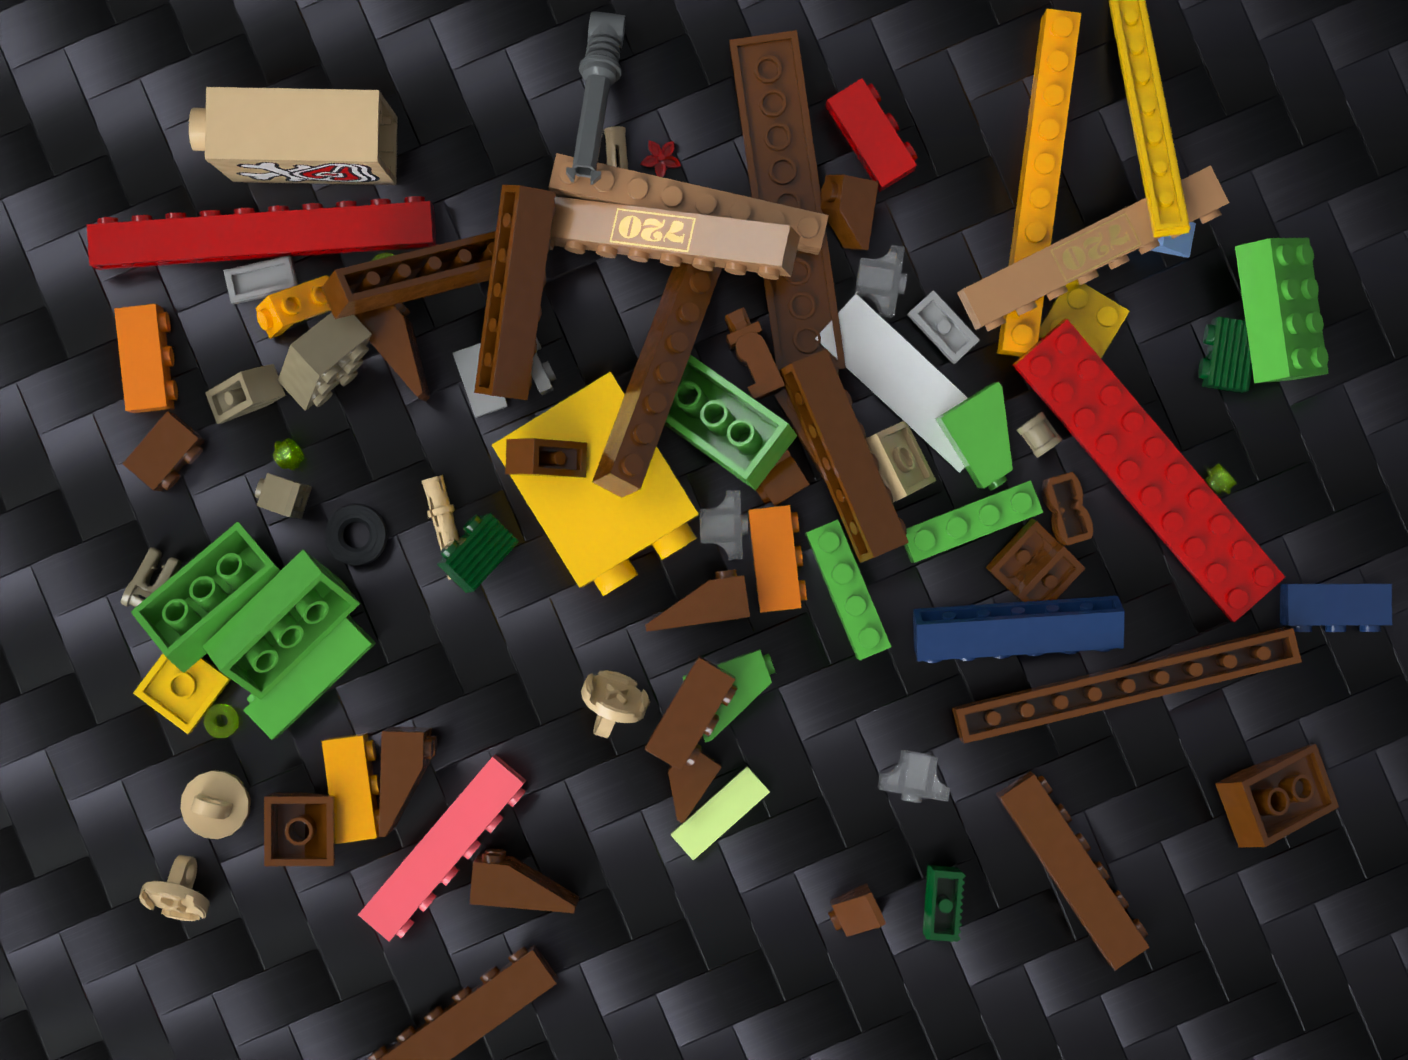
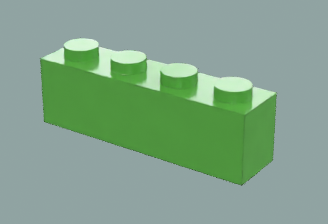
M1030 480L906 528V537L909 543L904 546L910 562L915 563L1043 513V510Z
M839 520L806 532L805 536L856 658L862 660L891 648Z
M348 615L261 700L250 694L247 698L250 704L243 711L271 740L278 738L370 650L376 642Z

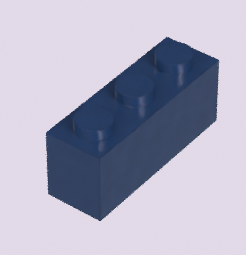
M1280 584V625L1291 626V628H1294V632H1312V625H1325V632H1346V625H1359V632H1381V625H1392V584Z

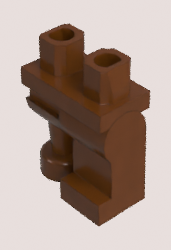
M744 307L725 315V323L730 334L726 335L728 347L730 350L736 348V359L740 364L748 367L755 383L747 387L750 397L759 401L781 391L785 384L767 344L761 336L763 330L759 321L751 324Z

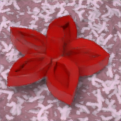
M648 141V150L651 155L643 159L640 164L641 166L647 168L655 166V174L659 177H664L667 168L674 169L681 166L677 158L670 156L674 150V141L664 144L662 149L656 142Z

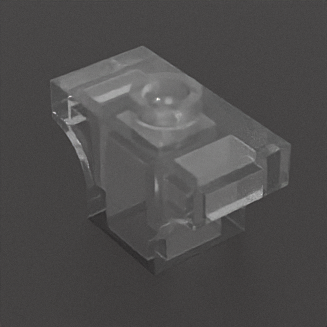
M891 245L884 257L880 259L861 258L859 262L854 295L857 294L858 296L871 299L876 304L878 315L881 317L892 318L895 315L898 293L904 294L907 274L901 273L905 247Z
M740 490L726 491V497L718 507L700 509L701 544L712 543L720 545L727 552L728 560L743 559L742 535H748V515H741Z
M901 749L899 763L896 768L891 772L879 774L877 787L880 790L901 793V799L905 801L921 803L923 797L948 802L950 788L940 783L937 778L936 767L938 757L935 755Z

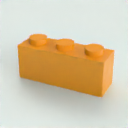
M368 733L323 740L322 748L329 795L335 796V844L378 838L379 809L376 795H380V779L378 774L373 775L371 761H376L374 741L368 740Z

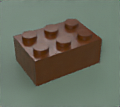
M699 655L648 740L644 750L682 771L685 764L692 767L702 750V746L698 744L703 734L708 737L711 735L720 719V716L715 714L721 703L728 706L738 689L733 684L735 676Z

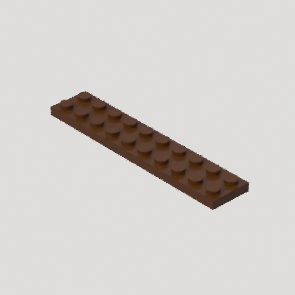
M797 30L729 40L751 197L823 214ZM825 229L822 247L818 255L797 251L791 277L779 275L777 280L763 278L775 364L778 371L795 361L826 350L820 344V332L831 320L837 358L830 352L829 355L836 361L839 370L846 369Z

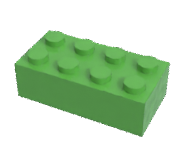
M1269 238L1235 246L1254 383L1296 380L1329 374L1327 366L1328 353L1325 349L1322 331L1324 323L1318 303L1319 288L1315 280L1313 268L1314 253L1310 246L1309 238Z
M692 355L689 356L664 425L756 491L797 437V434L789 423Z
M236 522L136 606L131 613L165 657L184 673L207 654L202 646L281 570L239 522Z
M303 549L202 647L220 672L261 700L360 603L340 578Z

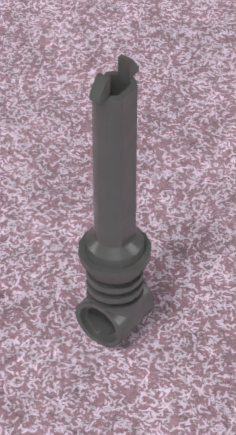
M591 11L587 50L585 58L581 60L579 65V72L585 80L586 86L572 168L566 167V175L571 182L575 181V175L591 178L590 185H594L601 179V171L596 170L610 86L620 79L622 74L619 59L624 41L626 15Z

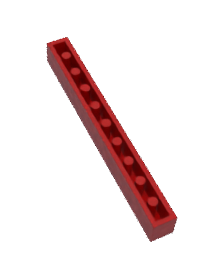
M411 196L404 198L405 203L391 204V199L370 200V205L357 206L356 201H340L336 203L334 208H323V204L309 203L303 204L302 210L289 211L288 206L268 207V212L255 213L254 208L234 209V214L221 215L218 210H206L200 212V217H187L186 213L165 214L166 219L153 220L151 215H135L131 217L132 221L118 222V218L103 217L97 219V224H87L89 266L97 270L279 258L289 255L293 257L431 247L437 245L434 205L431 201H425L423 196Z

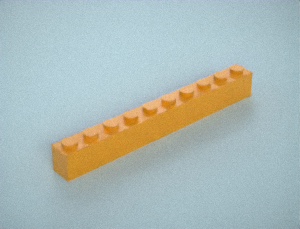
M1046 9L1041 18L1009 266L1051 245L1081 13ZM1044 296L1034 300L1037 305L1036 308L1018 316L1016 310L1004 315L1006 323L1002 324L1000 328L997 354L1022 357L1038 342Z

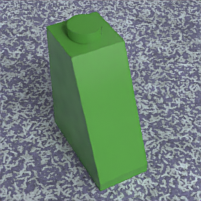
M994 382L936 418L937 423L977 488L988 487L989 490H993L1007 481L1005 475L1013 470L1003 388L999 382Z
M757 649L715 664L735 676L733 684L738 689L728 706L722 703L715 714L720 716V719L709 737L703 734L705 743L713 740L772 683L769 675L776 672L769 654L762 656L761 650ZM686 674V675H684V676L682 677V678H683V681L685 680V678H686V676H687L688 674Z

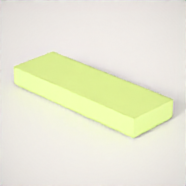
M746 766L686 819L683 824L677 827L671 833V836L690 858L694 860L769 794L770 791L751 769Z

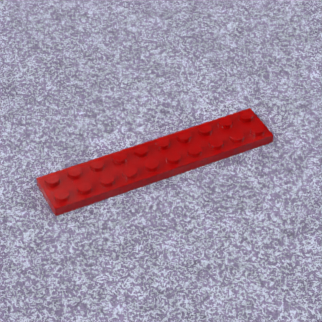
M1063 319L1013 364L1021 376L1230 621L1236 622L1285 578L1284 574L1068 319Z

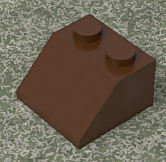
M306 792L270 793L264 796V866L335 865V796Z

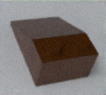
M402 302L355 314L357 319L372 334L369 340L370 343L412 392L426 402L430 398V393L413 325L406 317L411 313L410 310Z
M736 569L715 572L716 579L708 580L645 625L646 632L750 617L744 575L737 576Z
M389 727L382 731L379 837H386L396 828L431 759L437 755V736H432V728Z
M1316 744L1304 746L1243 769L1216 783L1238 847H1267L1339 808Z
M486 849L485 853L479 854L474 860L469 904L575 913L579 896L517 858L506 856L505 850Z

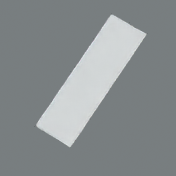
M855 294L838 313L846 368L960 473L965 466L937 423L936 418L966 400L967 397L865 301ZM831 320L820 332V344L837 358Z

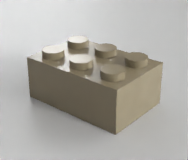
M331 312L290 345L278 382L305 411L314 404L320 407L333 395L331 392L333 388L338 384H341L343 387L346 386L358 375L356 370L363 363L361 358L369 350L367 344L372 334L355 315L335 319Z

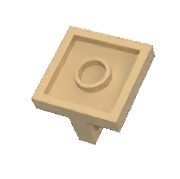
M905 421L865 439L870 452L878 460L879 473L884 485L892 493L893 502L936 481L909 425Z

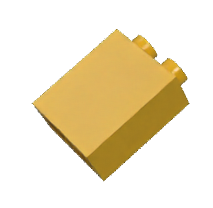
M611 372L492 444V447L505 466L506 439L537 438L587 443L586 478L510 476L579 588L594 581L603 596L638 575L629 559L647 547L653 545L661 560L697 539L688 522L699 516L657 446L640 490L621 498L592 482L625 396Z

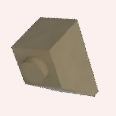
M274 364L241 371L205 392L217 424L266 407L286 396L282 385L278 382L279 376Z
M267 473L265 479L261 478L255 491V498L259 499L257 506L283 516L302 519L312 486Z

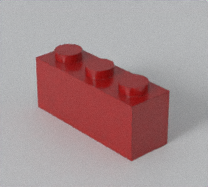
M863 78L829 98L825 107L871 180L879 182L878 191L880 193L912 173L917 166L915 160L918 157L908 141L903 143L896 133L900 129L891 113L885 114L878 103L881 102V98L872 84L866 85Z

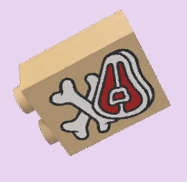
M206 87V108H192L190 111L189 139L192 150L205 151L207 162L211 163L233 182L396 185L398 117L379 90Z

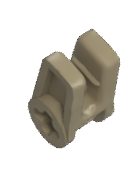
M1043 412L1037 414L1017 429L1018 433L1022 435L1032 449L1036 458L1062 441V438L1054 430Z
M151 547L134 578L125 589L121 604L126 607L130 605L138 606L144 601V599L139 597V594L145 598L150 596L178 572L182 562L176 558H169L165 566H162L163 569L155 584L151 586L150 579L154 571L158 570L157 565L162 557L160 550Z

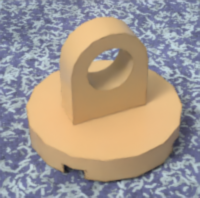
M605 670L599 671L598 675L593 676V673L589 674L584 682L581 694L586 705L598 714L593 734L608 738L615 722L635 723L643 719L650 703L647 692L644 689L641 692L636 688L638 683L635 680L619 672Z
M212 770L196 776L187 784L181 797L180 809L184 822L194 833L204 838L221 839L232 835L244 825L250 814L251 799L243 785L244 783L239 777L227 771Z
M177 856L167 882H146L142 886L139 895L140 902L150 910H154L155 906L162 908L161 914L168 918L182 921H196L200 917L202 919L205 918L210 906L209 900L202 894L192 890L197 873L196 859L190 856Z

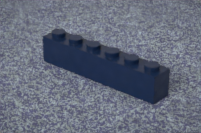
M1118 596L913 609L914 648L917 661L938 663L948 659L971 661L978 657L1004 659L1011 655L1024 654L1041 656L1045 653L1055 652L1075 654L1086 650L1108 652L1116 648H1124L1125 611Z

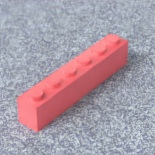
M495 754L361 910L358 916L389 942L395 934L402 938L415 923L410 919L413 913L418 908L424 912L437 897L432 892L440 882L446 886L459 871L454 866L462 856L469 859L479 848L481 843L476 839L484 830L491 833L502 821L503 817L499 812L508 803L513 807L525 794L526 791L521 786L527 780Z

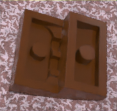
M1033 518L1025 524L985 567L1020 602L1056 600L1085 569L1063 545L1058 543Z

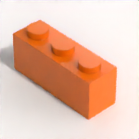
M157 304L114 308L125 411L140 413L174 409V400L178 399V388L176 381L171 380L170 366H174V353L172 347L167 346L166 332H170L171 329L168 312H164L163 307Z
M790 505L748 510L759 612L801 608V601L807 600L805 580H798L797 567L803 566L801 546H794L793 533L799 532L797 512H791Z

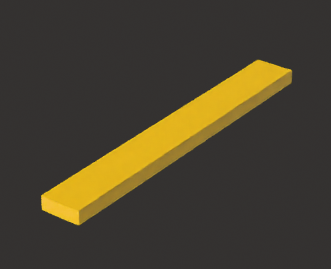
M1108 0L1153 237L1189 233L1190 224L1146 1Z

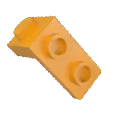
M322 276L270 294L255 308L258 323L263 330H266L270 339L282 335L295 323L331 311L322 290V286L329 278L328 276Z

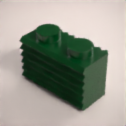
M1216 317L1212 319L1211 324L1206 325L1204 330L1203 344L1208 345L1206 358L1201 359L1198 370V377L1203 379L1202 387L1241 393L1247 392L1250 387L1252 363L1246 321Z
M491 513L481 515L480 517L477 514L474 515L463 526L464 535L458 541L455 539L451 540L440 552L443 557L437 565L465 593L474 592L519 542Z
M928 865L923 935L928 940L958 942L961 939L959 937L961 933L959 927L962 926L960 923L962 919L960 913L963 912L961 909L963 902L961 900L964 898L961 893L964 891L962 886L965 884L962 879L966 876L958 867Z

